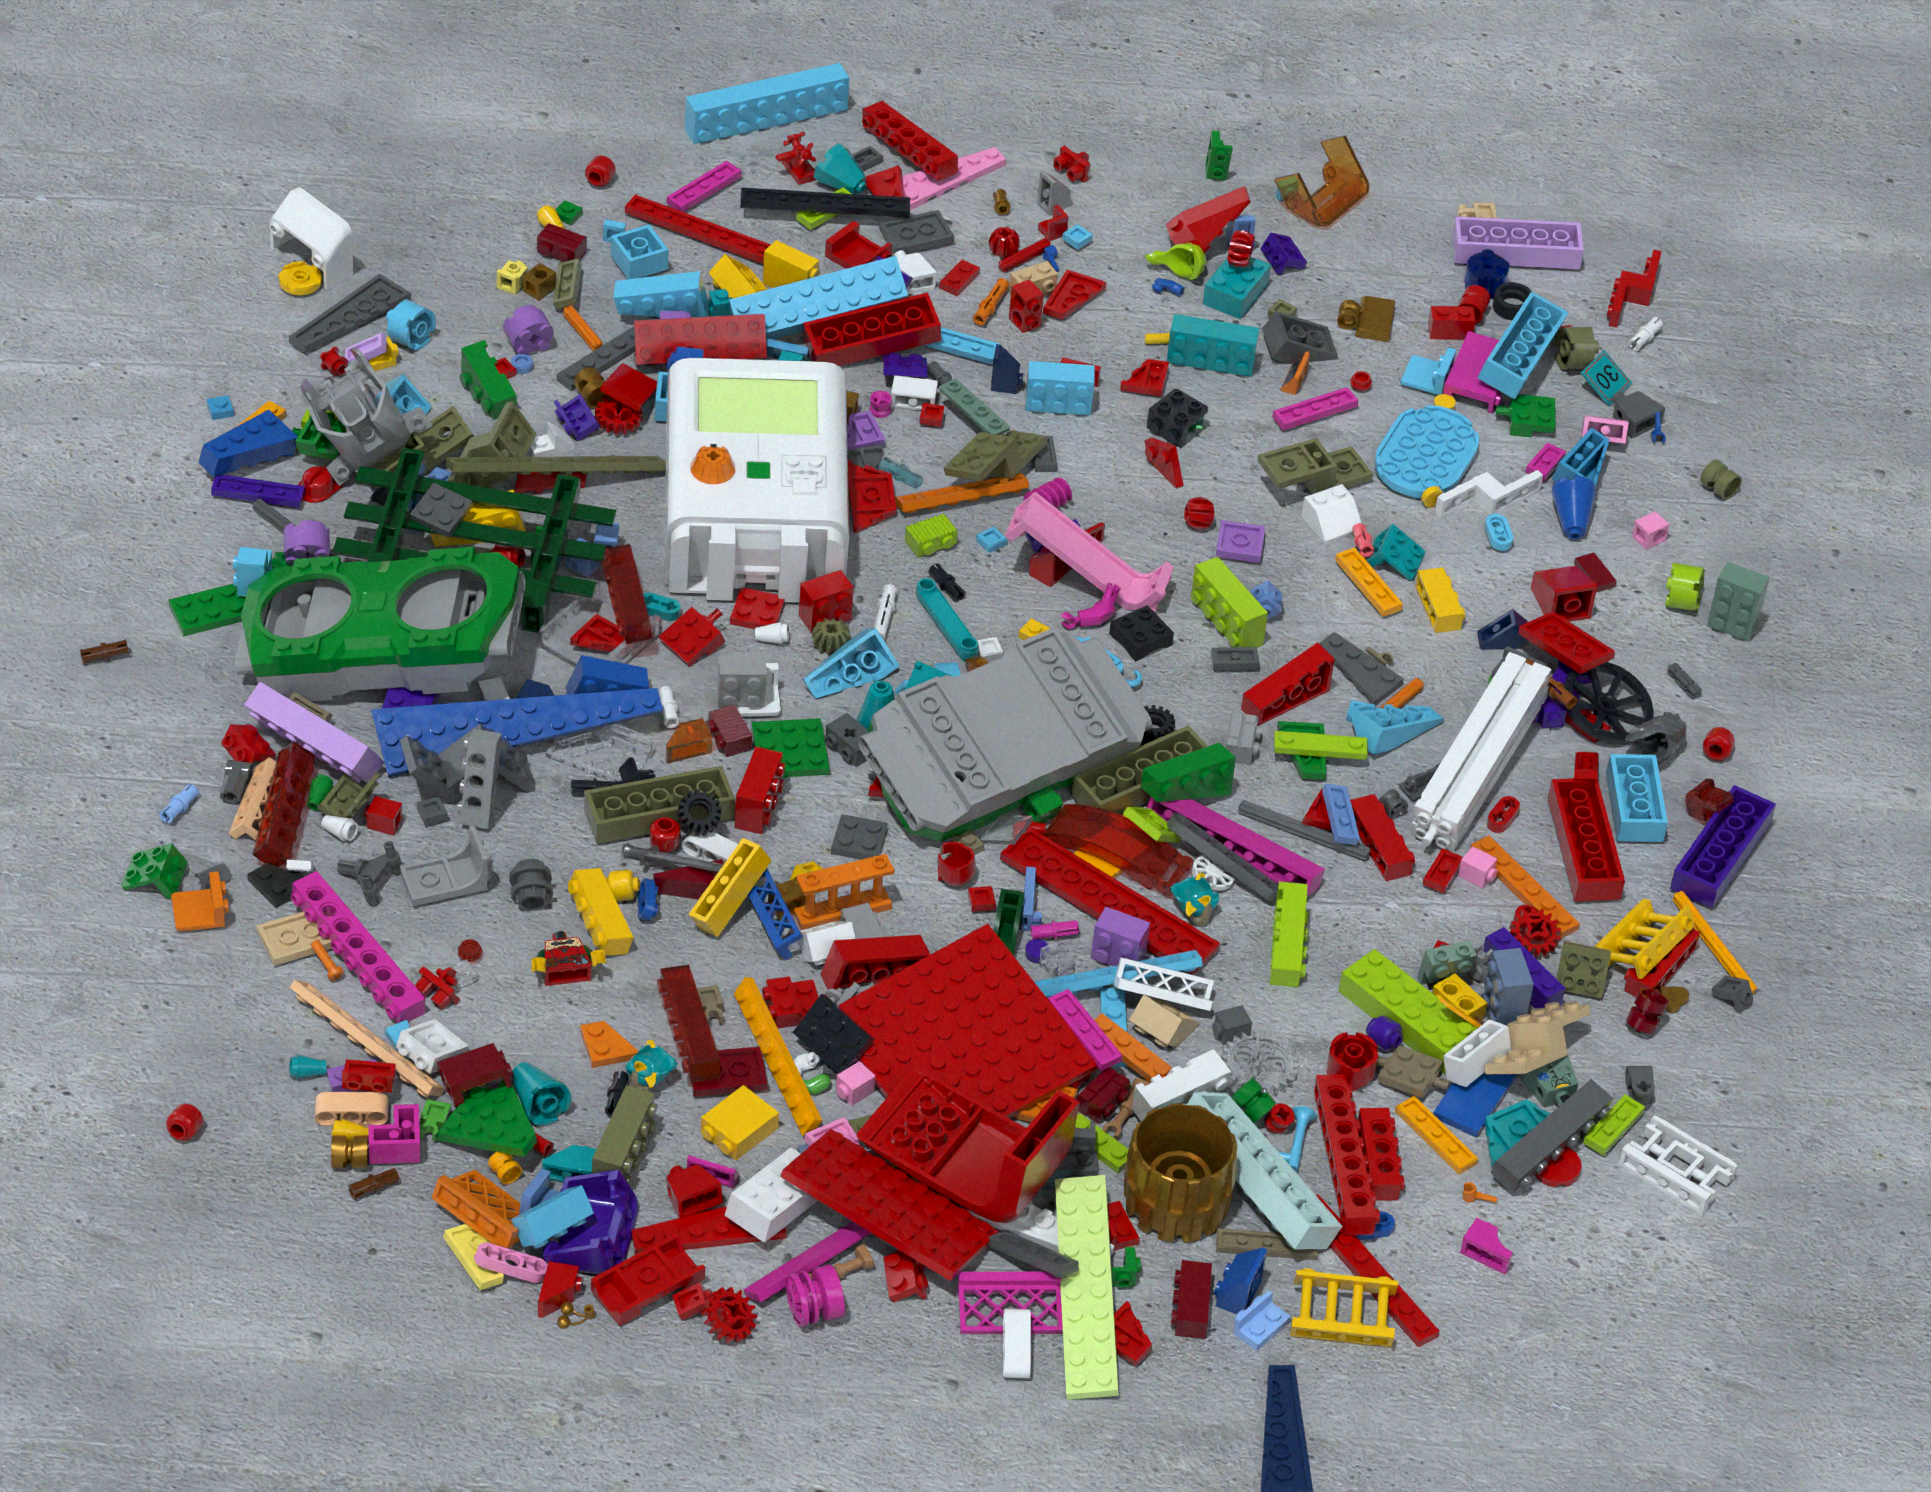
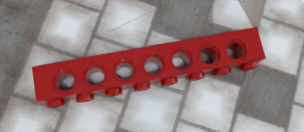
M1345 1074L1316 1075L1314 1097L1344 1235H1372L1375 1231V1224L1380 1222L1379 1209L1374 1207L1376 1203L1375 1191L1370 1189L1372 1185L1371 1173L1366 1171L1368 1167L1367 1155L1362 1153L1364 1150L1363 1137L1358 1135L1360 1123L1359 1119H1355V1102L1351 1101L1352 1086L1347 1084Z

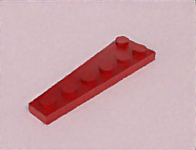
M727 1206L693 1214L682 1219L677 1218L631 1230L635 1255L676 1232L680 1236L684 1250L761 1242V1240L726 1217ZM786 1228L781 1229L767 1241L786 1239Z

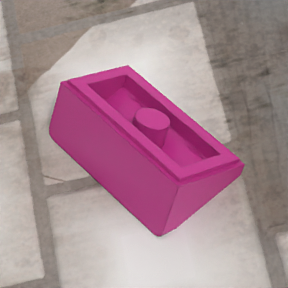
M690 1155L687 1157V1168L693 1165H700L719 1180L721 1185L730 1188L735 1187L739 1179V1173L736 1169Z

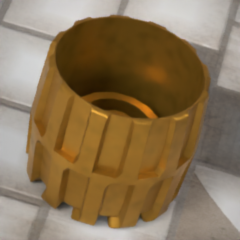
M1173 1103L1159 1109L1155 1108L1146 1114L1142 1122L1137 1123L1132 1133L1124 1171V1196H1126V1211L1129 1217L1136 1214L1140 1219L1137 1224L1139 1229L1146 1234L1151 1229L1158 1231L1159 1240L1173 1242L1175 1235L1181 1236L1183 1242L1187 1243L1200 1240L1202 1232L1206 1236L1211 1235L1221 1226L1222 1220L1228 1214L1236 1179L1237 1141L1235 1135L1229 1130L1228 1123L1221 1116L1211 1113L1205 1107L1184 1105L1182 1103Z

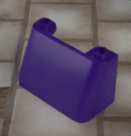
M620 1170L565 1178L560 1192L567 1188L582 1185L594 1214L585 1218L586 1223L574 1228L572 1226L566 1228L568 1232L561 1236L559 1243L557 1241H549L543 1249V1257L546 1262L551 1261L579 1266V1271L599 1275L625 1261L632 1235L631 1230L634 1228L638 1213V1200Z

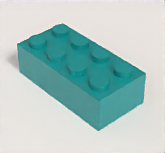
M1174 314L1170 330L1167 362L1252 377L1259 328Z

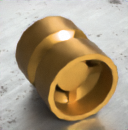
M585 368L575 376L574 386L589 407L597 408V403H603V398L611 399L610 396L600 391L605 380L596 368Z
M332 1135L331 1168H346L348 1164H351L353 1168H367L368 1135H354L352 1139H348L346 1135Z

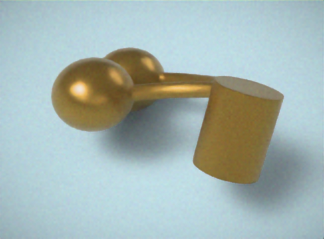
M564 1302L561 1305V1312L564 1315L558 1318L557 1325L561 1329H566L569 1325H577L587 1319H594L596 1312L593 1305H585V1314H580L574 1310L572 1303ZM573 1312L574 1314L585 1318L581 1321L571 1323L569 1317L566 1315H570Z

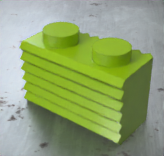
M944 513L930 519L927 518L922 522H915L914 525H907L905 529V543L916 554V557L931 555L937 550L948 549L957 544L958 530Z

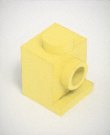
M508 260L501 270H497L496 288L516 295L523 286V275L528 272V267L522 261L513 262Z

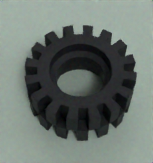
M1148 705L1144 706L1151 718L1152 724L1158 725L1160 728H1151L1144 732L1142 745L1174 732L1175 719L1173 713L1170 714V710L1166 709L1163 711L1162 706L1156 709V705H1152L1150 709Z
M700 789L695 790L694 794L690 791L680 801L677 821L678 824L682 823L681 828L683 830L685 828L688 829L687 833L690 835L693 831L695 836H699L700 833L705 836L708 831L710 833L713 832L719 823L722 814V808L719 806L720 801L718 799L714 800L715 795L712 793L708 796V791L706 790L703 791V794L700 793ZM694 806H702L708 811V817L704 820L694 819L691 816L690 810Z

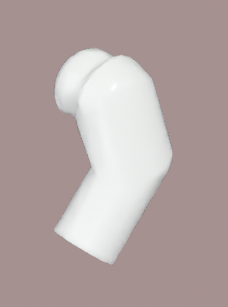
M810 1052L797 1056L794 1059V1063L801 1075L803 1071L815 1068L820 1058L816 1053Z

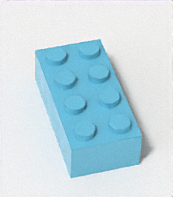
M1610 754L1606 777L1617 841L1663 842L1668 821L1656 755Z

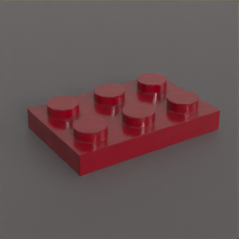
M760 1046L687 1053L686 1060L693 1097L731 1094L743 1085L752 1092L767 1090V1078Z

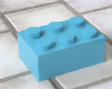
M1029 361L1025 411L1091 415L1094 365Z

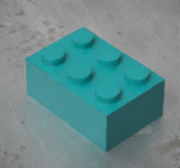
M1251 257L1246 267L1233 266L1228 263V258H1226L1205 284L1202 304L1241 319L1269 284L1271 264Z

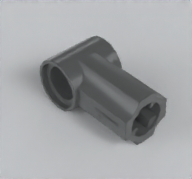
M227 760L224 782L220 791V799L224 800L226 804L235 805V803L240 802L245 785L249 783L252 776V763Z

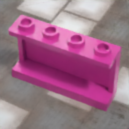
M1468 331L1445 382L1443 394L1453 397L1455 393L1489 404L1488 412L1492 413L1494 407L1500 405L1501 393L1503 392L1486 384L1477 377L1499 340Z

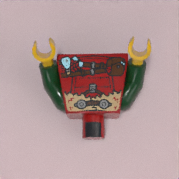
M557 931L552 935L553 940L545 942V949L540 950L537 956L531 959V972L543 971L545 973V986L591 981V965L595 967L600 963L607 964L605 950L592 951L588 946L582 944L580 938H567L564 931Z

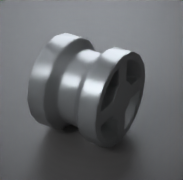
M1395 789L1387 791L1379 799V802H1382L1385 807L1386 814L1391 819L1399 818L1408 808L1406 800L1400 798V794Z

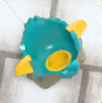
M1198 873L1196 878L1193 876L1191 878L1188 877L1182 880V882L1173 884L1170 887L1171 892L1176 897L1182 911L1190 918L1193 924L1197 926L1205 925L1210 918L1211 912L1219 902V894L1211 889L1209 882L1205 879V874Z
M647 1040L645 1046L641 1047L637 1054L631 1056L625 1068L629 1074L632 1087L649 1091L650 1088L663 1081L668 1073L677 1067L678 1063L664 1048L655 1046L653 1040Z

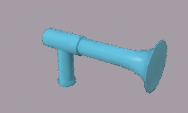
M1297 1106L1292 1109L1294 1118L1297 1120L1293 1145L1290 1153L1279 1152L1295 1172L1298 1171L1307 1123L1315 1120L1317 1117L1316 1112L1306 1106Z

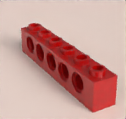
M880 101L862 109V124L865 129L935 180L940 181L958 173V155L887 103Z

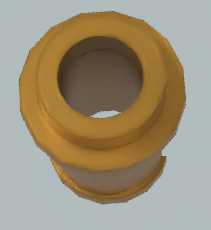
M997 189L993 193L995 200L994 210L1000 215L1007 214L1011 208L1010 202L1007 201L1006 191L1003 189Z

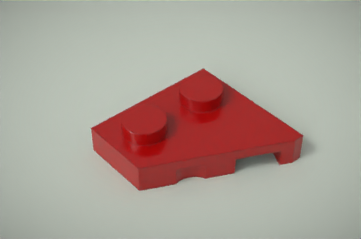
M1152 437L1144 440L1146 447L1145 455L1148 461L1175 488L1183 486L1176 446Z
M595 614L570 638V645L620 654L633 642L634 634Z

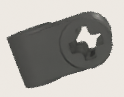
M1626 1066L1625 1082L1629 1097L1644 1105V1111L1652 1106L1651 1095L1655 1090L1652 1066Z

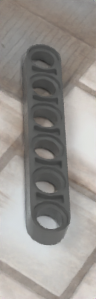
M1178 813L1171 815L1167 822V826L1171 831L1262 897L1276 903L1279 884L1185 816Z

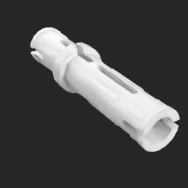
M891 584L885 585L883 588L882 597L877 603L878 612L874 628L878 630L884 641L891 613L895 610L894 601L898 591Z

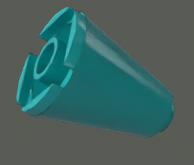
M875 681L869 687L856 718L867 730L873 714L895 700L893 687L890 683Z
M522 1062L513 1069V1077L511 1078L522 1107L530 1121L536 1125H548L558 1120L557 1116L562 1111L566 1113L571 1103V1092L563 1082L529 1062Z

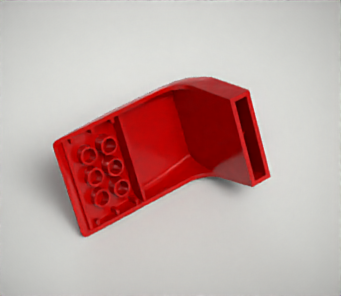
M913 1067L857 1132V1138L870 1149L918 1181L977 1215L993 1222L1009 1223L1020 1216L1068 1154L1074 1138L1080 1102L1057 1090L1029 1126L1025 1128L925 1070Z

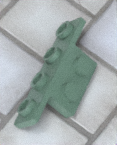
M957 379L939 386V391L961 410V414L981 432L1002 435L1010 430V426Z

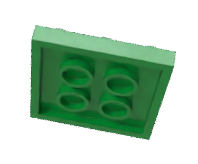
M821 718L751 723L754 749L755 747L783 753L782 763H786L783 777L829 775L830 768Z

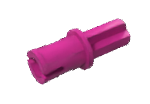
M1076 920L1057 923L1051 921L1049 924L1031 925L1032 940L1045 938L1056 940L1060 936L1076 935L1079 933V925Z

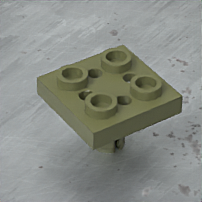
M1564 941L1556 979L1565 987L1566 992L1602 999L1611 950ZM1592 970L1594 974L1598 971V974L1596 976L1592 975Z

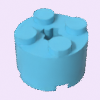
M408 299L399 303L394 310H389L386 316L389 338L414 350H420L428 344L431 339L428 336L431 330L434 331L436 327L435 314L428 308Z

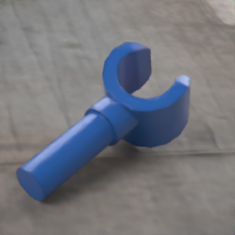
M1050 245L1044 249L1043 259L1049 260L1055 271L1059 272L1060 269L1054 258L1058 255V252L1054 245Z
M1655 412V429L1651 432L1650 436L1655 443V437L1661 434L1660 439L1664 443L1666 436L1661 431V412Z

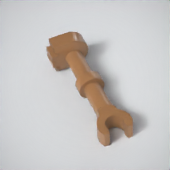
M1140 1078L1134 1079L1130 1085L1132 1093L1120 1105V1111L1115 1119L1103 1126V1131L1106 1133L1110 1131L1115 1132L1114 1139L1119 1141L1123 1123L1134 1112L1131 1106L1135 1085L1143 1083L1146 1086L1150 1082Z
M865 1244L858 1246L854 1250L855 1259L843 1264L837 1263L833 1265L839 1279L845 1277V1273L862 1267L864 1270L874 1267L873 1258Z

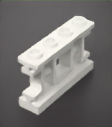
M1656 1115L1651 1118L1650 1124L1645 1126L1643 1136L1649 1139L1642 1147L1634 1141H1631L1629 1144L1627 1143L1622 1149L1618 1164L1701 1215L1705 1213L1709 1203L1714 1200L1716 1191L1710 1188L1711 1184L1718 1180L1727 1186L1734 1179L1737 1164L1731 1159L1721 1155ZM1662 1141L1669 1147L1667 1149H1664L1663 1147L1659 1146L1658 1143ZM1652 1152L1659 1156V1158L1655 1160L1648 1156V1154ZM1673 1155L1691 1164L1685 1172L1668 1162ZM1703 1166L1711 1172L1706 1174L1699 1169ZM1693 1177L1701 1183L1699 1185H1696L1695 1183L1691 1182L1690 1179Z

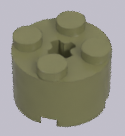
M1564 327L1558 330L1555 346H1559V353H1555L1559 368L1584 370L1594 360L1595 353L1599 352V342L1594 339L1592 327Z

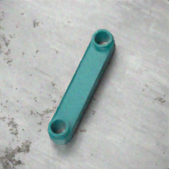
M922 578L916 587L917 599L922 603L955 649L959 658L964 662L975 661L979 651L978 641L972 636L938 589L935 581L930 578Z

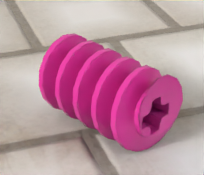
M1058 477L1039 486V488L1027 492L1023 498L1024 501L1034 492H1037L1058 509L1060 505H1066L1067 500H1072V491L1067 481Z

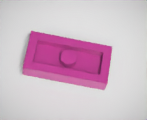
M1547 442L1526 466L1525 473L1531 474L1538 470L1543 474L1542 481H1545L1558 467L1559 462L1566 456V451Z

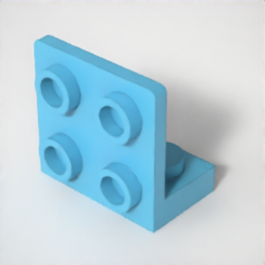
M1448 348L1445 356H1440L1439 362L1412 355L1402 376L1401 384L1437 395L1442 394L1445 382L1454 364L1456 349Z

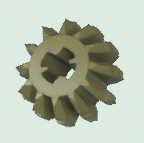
M824 618L823 622H817L812 631L814 648H818L820 653L827 652L828 656L830 653L836 652L851 639L849 626L844 625L843 620L835 621V618L832 620Z

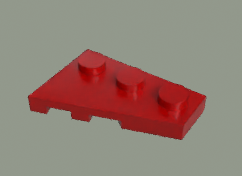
M1067 269L1043 306V314L1063 320L1106 289V282Z
M552 471V474L549 475L540 474L539 472H531L529 475L518 474L515 493L523 494L526 491H534L535 494L543 493V489L554 488L558 474L580 478V489L585 488L587 474L581 473V471H573V474H562L560 471Z

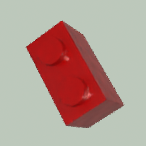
M1431 306L1428 320L1430 339L1465 340L1468 331L1474 332L1475 315L1473 307Z

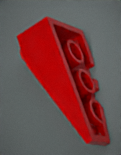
M1243 186L1185 210L1166 223V227L1175 245L1192 243L1199 246L1206 253L1211 247L1209 243L1216 236L1220 237L1224 233L1222 229L1229 221H1235L1251 203L1247 189Z
M1103 522L1084 529L1100 543L1103 541L1105 530ZM1046 547L1033 554L1029 560V576L1049 587H1052L1072 569V567Z

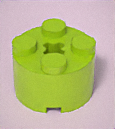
M1672 563L1671 576L1673 577L1668 576L1666 590H1670V594H1667L1665 606L1698 611L1702 598L1700 594L1704 586L1705 569L1699 566Z

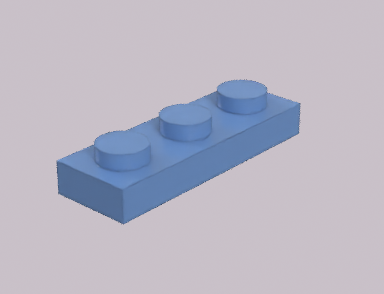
M1325 784L1322 792L1334 841L1357 845L1360 837L1347 787Z

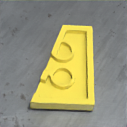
M467 1224L444 1231V1240L479 1290L503 1283V1273L483 1268L474 1260L478 1246L481 1243L491 1242Z

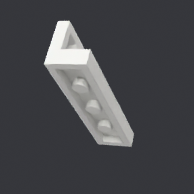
M1120 957L1113 986L1116 988L1208 1011L1211 1010L1213 1003L1209 998L1214 980ZM1125 964L1134 966L1138 975L1132 979L1122 978ZM1139 967L1144 968L1146 970L1141 972ZM1151 971H1156L1162 979L1154 985L1148 984L1144 975ZM1162 973L1168 974L1169 976L1164 978ZM1175 976L1180 977L1185 985L1177 991L1171 990L1167 983L1168 980ZM1139 978H1141L1142 981H1143V983H1142V982H1138V981H1136V980H1138ZM1185 979H1189V980H1193V981H1191L1190 983H1187ZM1198 982L1205 983L1204 996H1195L1190 987ZM1162 984H1164V985L1166 986V988H1162V987H1159V986L1162 985ZM1187 989L1189 994L1183 993V991Z

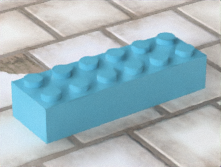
M1531 291L1486 360L1477 378L1503 392L1505 395L1516 399L1557 335L1569 312Z

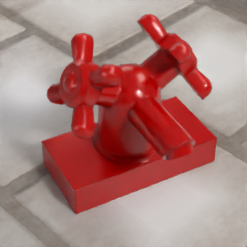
M804 132L788 135L783 145L787 146L791 143L793 149L777 154L775 157L783 164L798 185L816 181L813 177L815 169L808 162L809 159L812 162L816 161L811 152L814 145L810 142L806 148L800 143L802 141L801 137L805 136Z

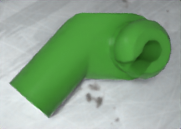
M826 1074L817 1075L810 1080L803 1079L809 1093L812 1095L824 1091L831 1083L830 1077Z

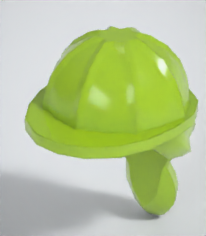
M1192 243L1175 245L1167 252L1154 251L1151 254L1145 255L1146 260L1152 265L1165 264L1175 275L1189 280L1197 279L1199 274L1204 271L1207 263L1203 250Z

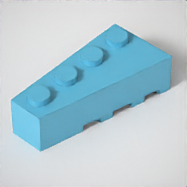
M700 271L615 281L614 302L618 314L660 317V310L686 311V313H690V317H708L709 301Z

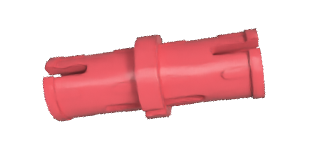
M1357 523L1352 528L1355 536L1354 543L1359 548L1360 554L1363 557H1370L1374 553L1372 537L1367 532L1364 524Z

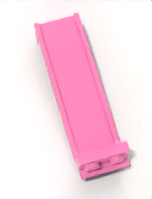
M1034 492L1016 507L1005 537L1011 542L1018 536H1024L1027 532L1103 593L1106 590L1107 583H1112V586L1116 584L1121 587L1115 602L1122 608L1137 610L1148 605L1156 612L1159 602L1166 595V586L1172 579L1170 575L1174 567L1166 561L1148 574L1135 571L1037 492Z

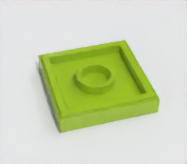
M1127 807L1123 813L1156 841L1179 843L1182 839L1171 831L1167 826V821L1151 808Z

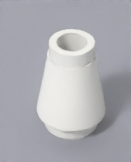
M778 622L756 627V641L777 644L789 642L788 624Z
M326 815L321 823L323 829H326L342 841H352L358 833V824L350 818Z

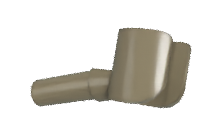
M1370 646L1366 648V651L1384 666L1392 664L1393 656L1390 653L1383 652L1380 654Z

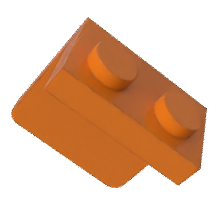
M219 871L209 872L210 889L176 892L171 895L177 931L225 927L224 914L229 913L228 899H223V896L226 895L225 881H220Z

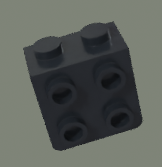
M1173 389L1149 408L1146 428L1181 449L1186 445L1188 428L1208 413V406L1179 389Z

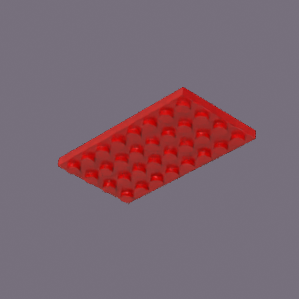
M832 1129L827 1131L783 1168L780 1175L781 1178L949 1281L988 1247L990 1242L988 1236L999 1233L989 1223L978 1219L966 1209L960 1208L946 1197L929 1189L925 1184L909 1177L904 1171L896 1169L886 1163L884 1159L873 1155L861 1145L855 1144L841 1133Z

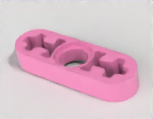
M481 1243L474 1255L475 1262L483 1268L533 1283H540L544 1280L548 1265L541 1258L491 1243ZM506 1260L514 1261L517 1266L508 1264Z

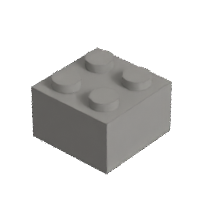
M719 654L718 707L736 705V707H765L767 675L765 655Z

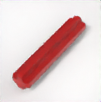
M1043 238L1000 260L998 268L1002 272H1007L1044 253V249L1050 246L1051 243L1046 238Z

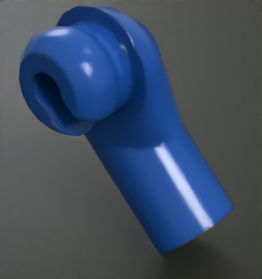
M1163 278L1155 279V283L1152 285V289L1158 293H1161L1163 288L1178 296H1182L1185 291V287Z

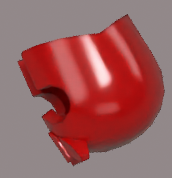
M958 842L942 844V853H950V855L943 860L941 855L938 854V881L943 879L945 883L952 886H961L970 882L976 871L973 850Z

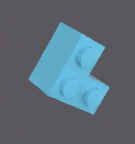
M240 547L238 556L233 558V570L237 571V573H234L233 586H237V596L246 597L249 584L272 570V550Z

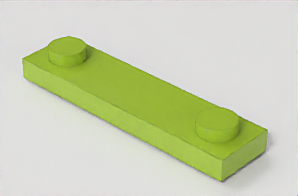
M1274 731V753L1367 760V738Z

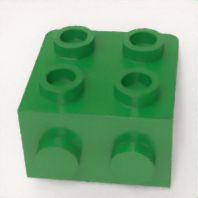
M173 843L157 846L145 851H138L131 858L121 887L124 890H129L154 883L166 899H169L173 893L177 892L188 862Z

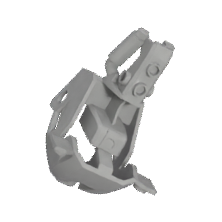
M354 347L350 351L356 360L348 363V367L344 369L347 376L338 382H335L331 377L325 378L317 384V391L305 378L297 388V393L307 406L317 430L324 434L340 453L327 466L328 471L339 486L348 481L353 470H358L359 466L370 468L403 447L412 432H424L433 426L421 407L402 414L394 404L385 383L371 367L363 353ZM369 379L382 392L378 408L364 385V382ZM327 406H331L335 415L346 427V433L334 432L332 430L326 411Z

